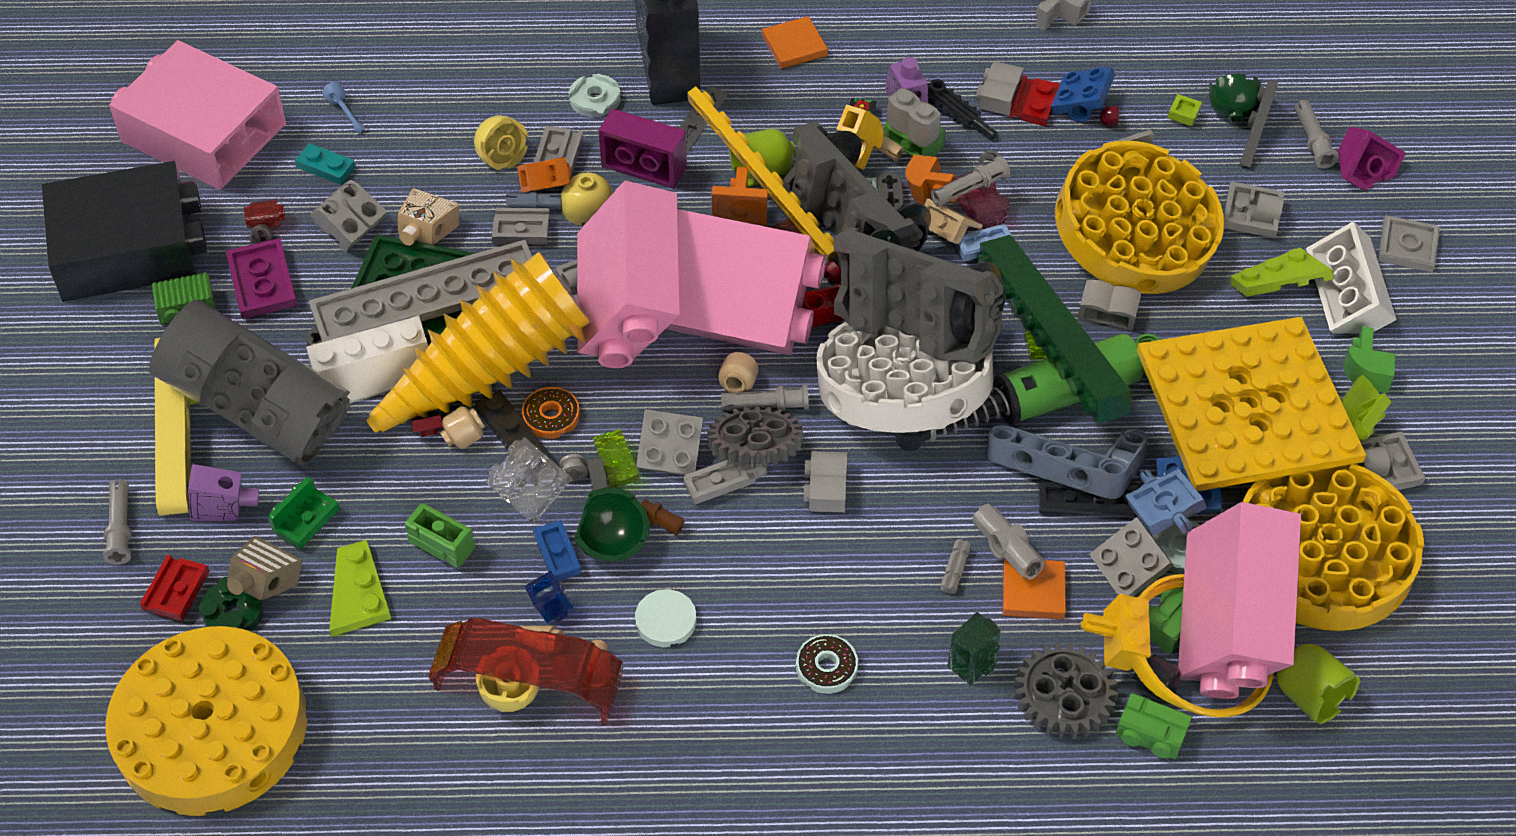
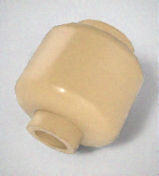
M743 352L731 353L722 363L718 374L719 383L722 388L730 393L748 392L753 388L759 372L758 364L749 354Z
M462 406L442 419L444 430L440 434L449 447L455 444L457 448L465 449L483 437L482 429L485 428V425L474 408L469 410L467 407Z

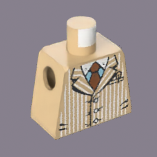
M415 188L411 190L398 212L399 238L401 242L409 246L415 241L434 245L459 226V203Z

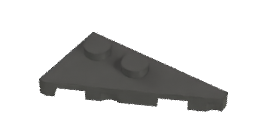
M1268 79L1266 88L1260 87L1257 101L1260 103L1258 112L1252 111L1247 125L1252 127L1239 165L1241 167L1250 169L1279 82Z

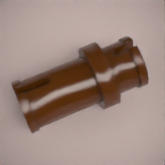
M647 499L642 501L641 505L646 510L651 526L655 524L673 533L675 536L681 532L685 518L665 510L663 505L658 502L654 504Z

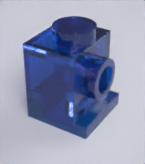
M552 571L525 585L533 606L539 611L546 623L552 620H563L568 615L569 610L574 608L566 591ZM552 585V590L540 597L538 596L539 592Z

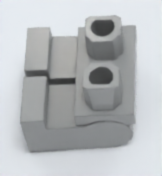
M349 180L314 209L309 216L323 232L328 235L332 234L340 242L338 246L346 253L363 236L375 228L388 211L358 183Z

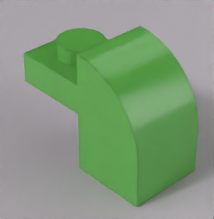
M1362 326L1359 337H1354L1352 346L1348 348L1343 363L1344 372L1352 383L1359 376L1364 375L1378 392L1388 393L1394 378L1396 354L1372 350L1374 328Z

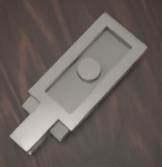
M728 460L686 474L683 476V479L694 505L754 483L755 479L767 474V467L764 468L761 464H756L755 468H751L750 464H745L741 468L739 467V462L729 465Z

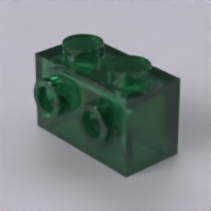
M976 612L952 634L947 667L970 686L983 674L985 676L989 675L997 665L996 656L1000 649L999 639L1001 634L997 624L990 618H985Z

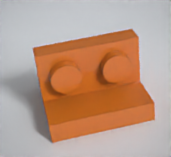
M737 167L736 178H731L730 187H712V216L767 227L768 189L748 188V167Z

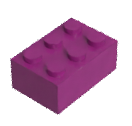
M611 109L598 130L601 167L675 189L687 168L686 130Z

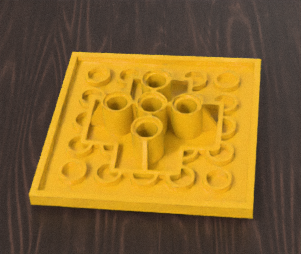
M1302 317L1138 343L1136 351L1190 483L1197 491L1364 462L1366 453Z

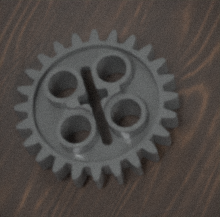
M745 406L744 411L741 412L737 409H733V414L724 412L723 418L716 417L715 423H710V429L707 430L708 448L712 449V455H719L720 461L728 459L729 465L739 462V467L741 468L745 464H750L751 468H755L756 464H761L762 467L766 468L769 462L778 465L779 459L787 462L788 456H796V451L801 450V444H803L802 425L798 424V419H791L790 413L782 415L781 409L771 412V407L760 410V407L756 406L754 410H750Z
M1056 642L1055 650H1051L1045 644L1042 654L1034 649L1031 659L1025 657L1023 667H1018L1017 678H1015L1014 688H1016L1014 698L1020 700L1018 710H1027L1025 720L1028 721L1035 718V729L1040 728L1042 725L1047 726L1046 735H1050L1054 729L1058 730L1060 739L1063 738L1065 731H1069L1073 739H1076L1078 730L1085 736H1088L1090 726L1098 731L1101 722L1107 723L1110 713L1114 712L1116 705L1114 702H1116L1118 692L1115 691L1117 681L1111 680L1113 675L1112 669L1104 670V659L1098 662L1095 661L1097 652L1094 651L1086 655L1084 654L1085 646L1083 645L1078 651L1073 650L1072 642H1069L1067 649H1062L1061 644ZM1061 668L1066 670L1067 672H1060L1056 669ZM1082 686H1089L1094 690L1084 689ZM1038 690H1046L1049 694H1042ZM1066 707L1073 708V709L1075 710V712H1069V711L1065 710L1064 708H1066Z

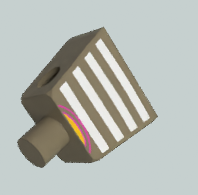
M254 536L231 558L227 582L228 589L235 595L246 592L259 600L268 599L298 585L302 559Z

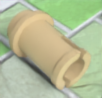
M883 132L881 148L873 147V150H879L897 162L903 155L902 152L905 150V147L888 138L887 134Z

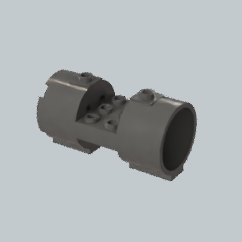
M198 299L187 304L168 325L157 343L149 365V372L152 376L198 404L220 414L249 432L252 437L302 467L307 466L317 457L321 451L317 446L321 447L328 437H332L335 430L340 427L351 405L350 399L347 398L350 391Z

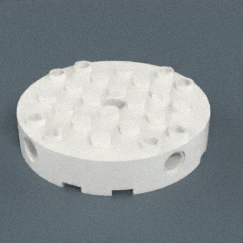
M844 322L828 334L829 339L825 343H821L817 351L819 393L823 403L834 415L848 424L869 430L905 433L943 429L951 423L970 416L972 412L977 410L986 401L993 387V352L976 363L943 360L919 351V337L888 326L874 334H870L850 327Z

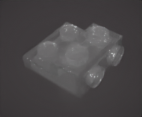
M524 437L521 441L516 440L509 446V455L502 463H496L490 468L488 472L489 479L486 483L534 524L573 478L534 443Z

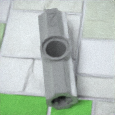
M989 503L980 506L979 510L973 514L974 525L988 539L991 552L997 559L1005 558L1022 577H1026L1028 580L1038 576L1045 567V560L1029 544L1026 531L1020 524L1011 525L996 507H992Z

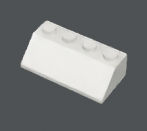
M1354 221L1306 248L1307 253L1333 270V280L1323 281L1322 277L1315 279L1329 329L1333 334L1360 333L1362 326L1374 328L1375 332L1397 320L1371 238ZM1347 310L1351 315H1347V317L1343 319L1342 315L1344 311Z
M416 316L307 346L306 348L311 368L350 391L347 398L350 399V403L390 392L391 387H394L404 375L402 367L410 369L416 361L417 355L414 347L425 351L428 348L420 318Z

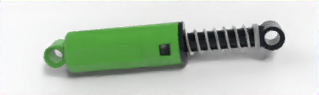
M1122 333L1095 342V345L1126 385L1129 386L1138 383L1143 378L1145 372L1136 351L1138 343L1160 339L1154 334L1146 333L1140 335L1134 341L1128 334ZM1044 359L996 375L993 378V388L988 398L970 416L951 423L943 429L918 431V434L914 435L908 432L896 433L895 439L902 449L914 451L919 449L924 441H935L937 435L942 434V436L946 437L947 432L953 431L957 433V428L960 427L967 430L969 424L973 423L975 426H978L981 420L988 423L989 418L993 416L999 419L1001 414L1008 424L1015 425L1081 401L1078 396L1075 397L1072 394L1066 380L1060 378L1055 365Z

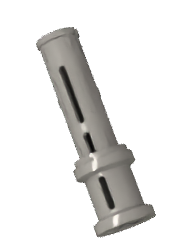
M1301 100L1299 102L1303 109L1301 110L1299 104L1296 103L1294 110L1309 139L1307 142L1308 149L1314 153V161L1317 167L1329 168L1338 161L1339 155L1331 146L1332 140L1330 136L1323 132L1311 107V103L1308 100Z
M997 156L993 162L984 166L978 165L973 169L972 173L931 191L932 200L936 206L940 207L979 187L982 189L989 188L991 183L999 179L1006 180L1010 177L1009 165L1002 156Z
M803 384L802 387L796 388L779 386L776 387V390L721 393L722 412L732 411L733 409L744 410L745 406L749 409H755L756 406H759L760 409L771 407L777 408V410L781 409L782 411H785L786 408L798 407L809 410L808 386Z
M118 479V489L116 488V480L109 483V525L104 530V539L107 542L106 548L103 551V559L105 562L113 565L125 564L131 559L128 541L131 539L132 533L131 529L127 526L129 484L125 480Z

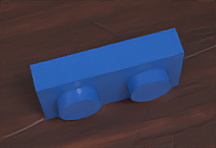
M562 520L533 529L535 540L552 583L581 574L580 564Z

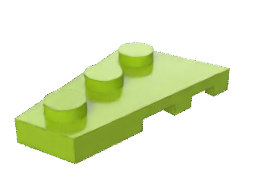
M1299 247L1231 275V286L1246 297L1279 291L1282 288L1281 285L1296 283L1299 287L1309 285V280L1321 277L1323 281L1333 280V270Z
M367 540L337 548L329 628L331 637L391 619Z

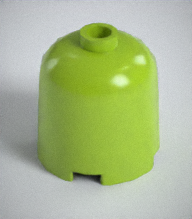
M765 129L744 134L749 142L747 146L753 153L758 151L767 163L764 166L771 173L775 171L781 178L788 174L793 166L796 148L794 143L789 141L788 137L781 130ZM729 149L733 171H736L737 167H745ZM748 171V188L759 185L757 180Z
M1307 643L1294 649V664L1277 672V683L1283 693L1311 720L1319 724H1324L1341 712L1337 706L1342 703L1345 697L1352 700L1360 684V679L1351 669L1317 644Z

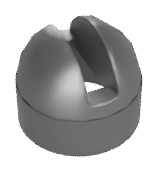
M994 150L982 153L979 158V165H987L983 163V160L993 161L995 157L1000 156L999 153Z
M265 224L256 225L249 234L252 244L269 241L273 238L272 230ZM260 230L264 231L266 240H262V234Z

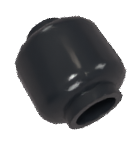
M1156 654L1151 655L1148 659L1146 658L1159 680L1173 693H1176L1182 682L1181 679L1177 678L1179 673L1178 666ZM1136 672L1134 673L1132 679L1136 680L1135 687L1138 691L1157 701L1163 700L1149 690Z

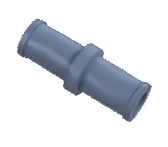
M531 191V194L506 193V208H549V210H561V193L536 194V191Z

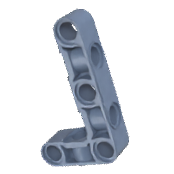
M996 425L989 430L987 457L994 463L1104 498L1116 499L1124 494L1143 466L1148 436L1141 430L1127 429L1121 433L1114 445L1104 456L1007 425Z

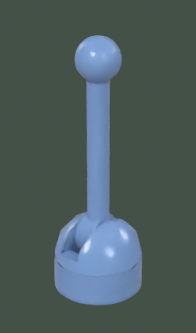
M339 82L327 84L322 91L324 98L330 104L341 106L353 123L355 132H363L364 125L356 120L343 102L345 90Z

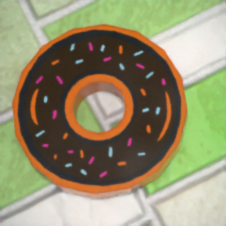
M560 387L538 389L530 394L523 403L522 419L535 436L540 438H559L561 434L573 431L579 422L580 407L576 397ZM548 410L558 411V414L552 417L544 415Z

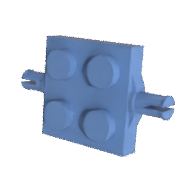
M1145 469V474L1141 471L1139 478L1144 484L1139 489L1125 496L1129 506L1153 536L1175 524L1182 533H1187L1186 528L1188 531H1191L1193 526L1187 518L1194 516L1207 507L1202 496L1184 474L1177 469L1165 476L1155 478L1150 470Z

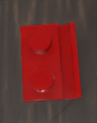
M1024 75L1011 107L1009 118L1016 116L1020 117L1021 121L1046 127L1052 111L1051 104L1060 84L1039 78L1031 80L1027 79V76Z
M167 555L139 604L142 611L147 612V610H150L156 615L183 622L210 572L208 566L182 558L177 560L172 558L171 555Z

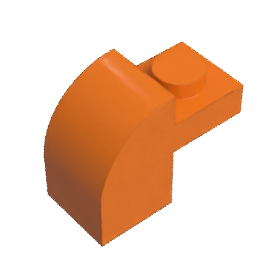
M913 155L905 170L912 198L918 204L925 205L927 198L932 199L931 191L955 181L954 174L942 173L938 157Z
M566 157L517 166L522 193L570 184L571 168L566 161Z

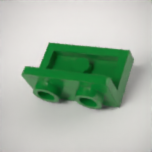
M307 476L301 483L293 487L291 493L281 503L273 507L268 519L274 534L301 550L340 510L337 501L316 489L314 480Z

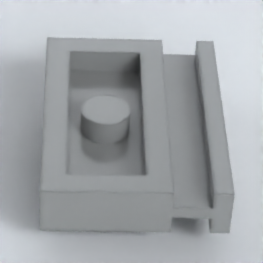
M545 126L533 163L566 157L572 176L584 138L583 131L579 130L576 133L567 128Z
M495 208L492 230L493 244H511L526 240V243L531 245H547L550 219L549 208Z

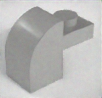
M1043 0L1036 10V15H1038L1036 27L1045 31L1058 17L1076 26L1089 13L1091 0Z

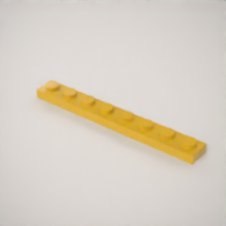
M696 86L688 92L689 103L745 167H748V171L763 189H768L770 197L801 233L811 237L816 246L815 249L820 254L826 255V262L828 263L836 256L832 236L827 232L825 234L821 232L817 227L819 222L810 212L806 214L802 210L799 198L792 191L788 193L782 186L784 182L775 171L771 173L764 166L767 163L758 151L752 152L747 146L749 142L744 134L740 131L736 133L730 126L732 122L723 111L718 112L714 108V101L706 91L701 93Z

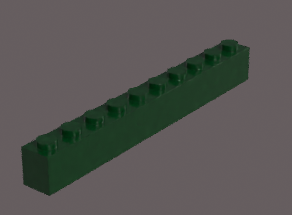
M1006 235L981 242L980 254L977 256L978 263L988 261L994 263L999 268L1005 285V300L1010 304L1013 314L1015 316L1018 315L1024 329L1030 331L1036 345L1044 350L1049 363H1053L1057 368L1060 378L1062 380L1065 379L1069 384L1072 394L1075 397L1078 396L1085 412L1091 414L1097 424L1130 415L1131 390L1011 235Z

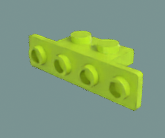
M1364 375L1356 379L1341 400L1360 441L1366 440L1374 433V426L1386 416L1385 410L1391 403L1385 393L1380 395Z

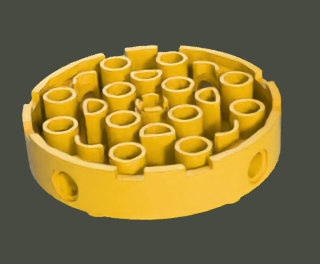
M1139 141L1104 143L1101 148L1093 151L1090 149L1082 154L1070 169L1058 193L1055 204L1056 226L1063 244L1072 257L1085 270L1101 281L1113 286L1130 287L1142 294L1172 292L1193 282L1206 268L1222 240L1224 215L1221 203L1213 187L1206 185L1200 178L1202 173L1187 160L1183 159L1181 162L1169 155V150Z
M1350 464V466L1345 465L1259 480L1246 493L1243 500L1245 503L1301 514L1296 623L1310 628L1331 631L1363 628L1388 617L1403 603L1409 594L1422 564V551L1424 547L1422 528L1420 524H1417L1411 512L1413 508L1406 498L1392 484L1378 474L1359 465Z
M234 627L197 628L174 635L155 645L138 658L126 671L117 684L108 706L106 739L109 751L122 775L137 795L149 804L159 809L162 807L176 811L179 815L206 816V812L222 809L227 812L241 807L267 792L292 766L294 762L293 757L299 745L303 744L306 734V699L289 660L269 640L256 633Z

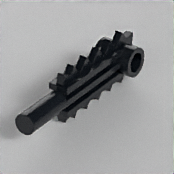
M934 79L927 83L929 103L934 104V106H940L942 112H948L950 114L949 118L957 119V124H962L963 127L969 129L973 126L990 140L997 136L998 132L980 119L982 112L977 111V107H971L969 101H963L961 95H955L953 93L954 89H947L944 81Z

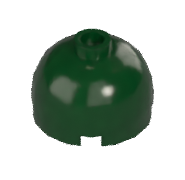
M1229 74L1216 78V84L1212 85L1211 82L1209 84L1210 105L1218 115L1228 118L1229 121H1242L1244 117L1251 115L1252 111H1255L1260 104L1257 101V95L1261 87V81L1254 76L1253 81L1246 79V74Z

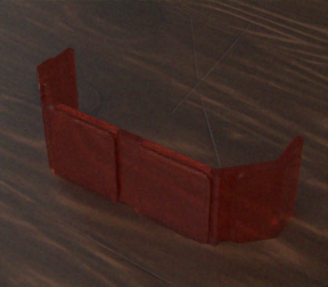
M469 618L468 621L463 623L458 621L445 627L428 675L430 682H433L435 691H440L445 674L461 670L573 693L598 709L601 713L602 725H607L622 678L623 662L608 651L598 648L595 643L588 642L585 639L546 631L538 632L523 629L520 626L481 618Z

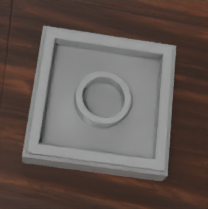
M1385 215L1378 261L1433 272L1440 226Z

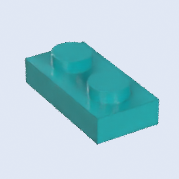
M311 143L295 159L296 168L340 185L345 182L356 168L353 159Z

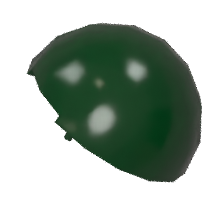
M605 487L593 490L588 494L574 539L585 555L598 562L618 563L630 559L642 549L649 536L650 521L645 508L635 498V495L620 488Z

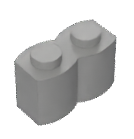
M996 61L992 63L991 68H986L983 77L984 85H979L976 94V100L980 101L979 109L1010 115L1011 107L1023 78L1024 68Z
M900 88L888 97L887 123L893 129L907 134L912 142L922 147L929 146L939 137L941 114L934 106L920 102V99L913 92Z
M1087 280L1078 318L1088 323L1106 324L1111 328L1132 331L1142 293L1130 287L1113 286L1101 280Z
M812 451L811 460H805V478H810V484H804V502H809V511L845 512L847 452Z

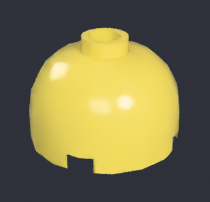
M496 115L487 118L479 125L475 132V151L484 163L496 170H501L506 166L508 169L513 168L523 159L527 152L528 146L525 143L528 132L523 124L511 117Z
M579 173L571 177L570 184L564 185L561 193L563 215L568 221L576 225L582 226V222L587 223L613 194L611 185L604 177L596 173Z
M502 647L497 649V653L489 657L486 655L482 658L476 669V684L483 701L491 708L501 712H515L525 708L536 697L539 691L540 671L538 665L527 651L517 647Z

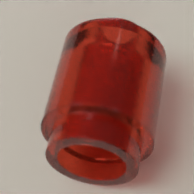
M277 199L250 203V206L244 207L247 228H253L259 224H265L270 228L281 226V220H286L284 205L278 204Z

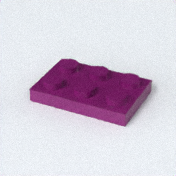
M280 238L226 250L242 319L297 306Z

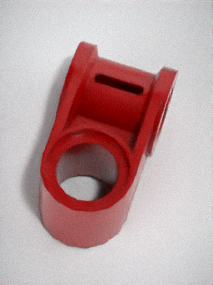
M841 284L818 290H810L805 293L802 308L813 310L812 327L836 321H845L841 316L834 314V300Z

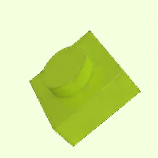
M1177 94L1169 110L1168 119L1193 126L1201 110L1202 102Z

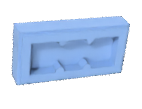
M1002 224L965 233L960 244H955L963 261L976 259L980 254L981 242L1011 235L1007 226Z

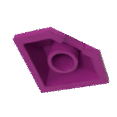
M1349 126L1338 149L1342 179L1361 190L1371 188L1374 183L1395 177L1406 152L1370 130Z

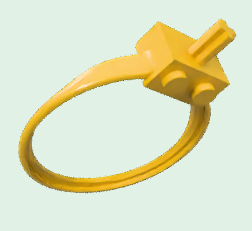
M1184 574L1161 578L1147 587L1138 597L1119 594L1103 610V616L1084 613L1081 629L1086 632L1104 635L1105 666L1125 671L1133 668L1140 680L1155 695L1184 710L1215 718L1234 717L1246 713L1257 706L1271 686L1274 673L1268 675L1267 686L1255 688L1252 694L1240 704L1225 709H1209L1194 705L1180 698L1168 689L1155 675L1146 658L1151 656L1149 601L1166 591L1184 588Z

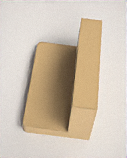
M929 198L925 202V206L931 213L929 230L952 243L960 244L968 226L979 230L983 226L946 205L938 207Z

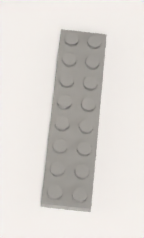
M526 240L309 300L321 341L333 340L419 316L422 322L443 316V313L449 314L460 311L462 308L459 298L471 305L479 298L476 284L488 291L496 284L493 271L504 277L513 271L510 257L521 264L532 257Z

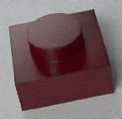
M441 415L411 421L413 432H420L421 437L438 434L437 428L443 427Z

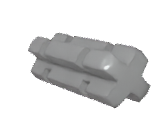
M958 539L954 543L953 552L950 555L945 575L941 582L940 588L944 593L952 595L957 591L958 583L970 552L971 544L968 541Z

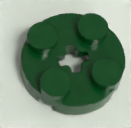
M228 577L221 578L216 585L205 593L199 605V611L205 626L234 627L251 632L263 617V600H259L246 592L239 595L231 593L227 586ZM237 604L239 608L237 611L231 610L229 613H226L227 606Z

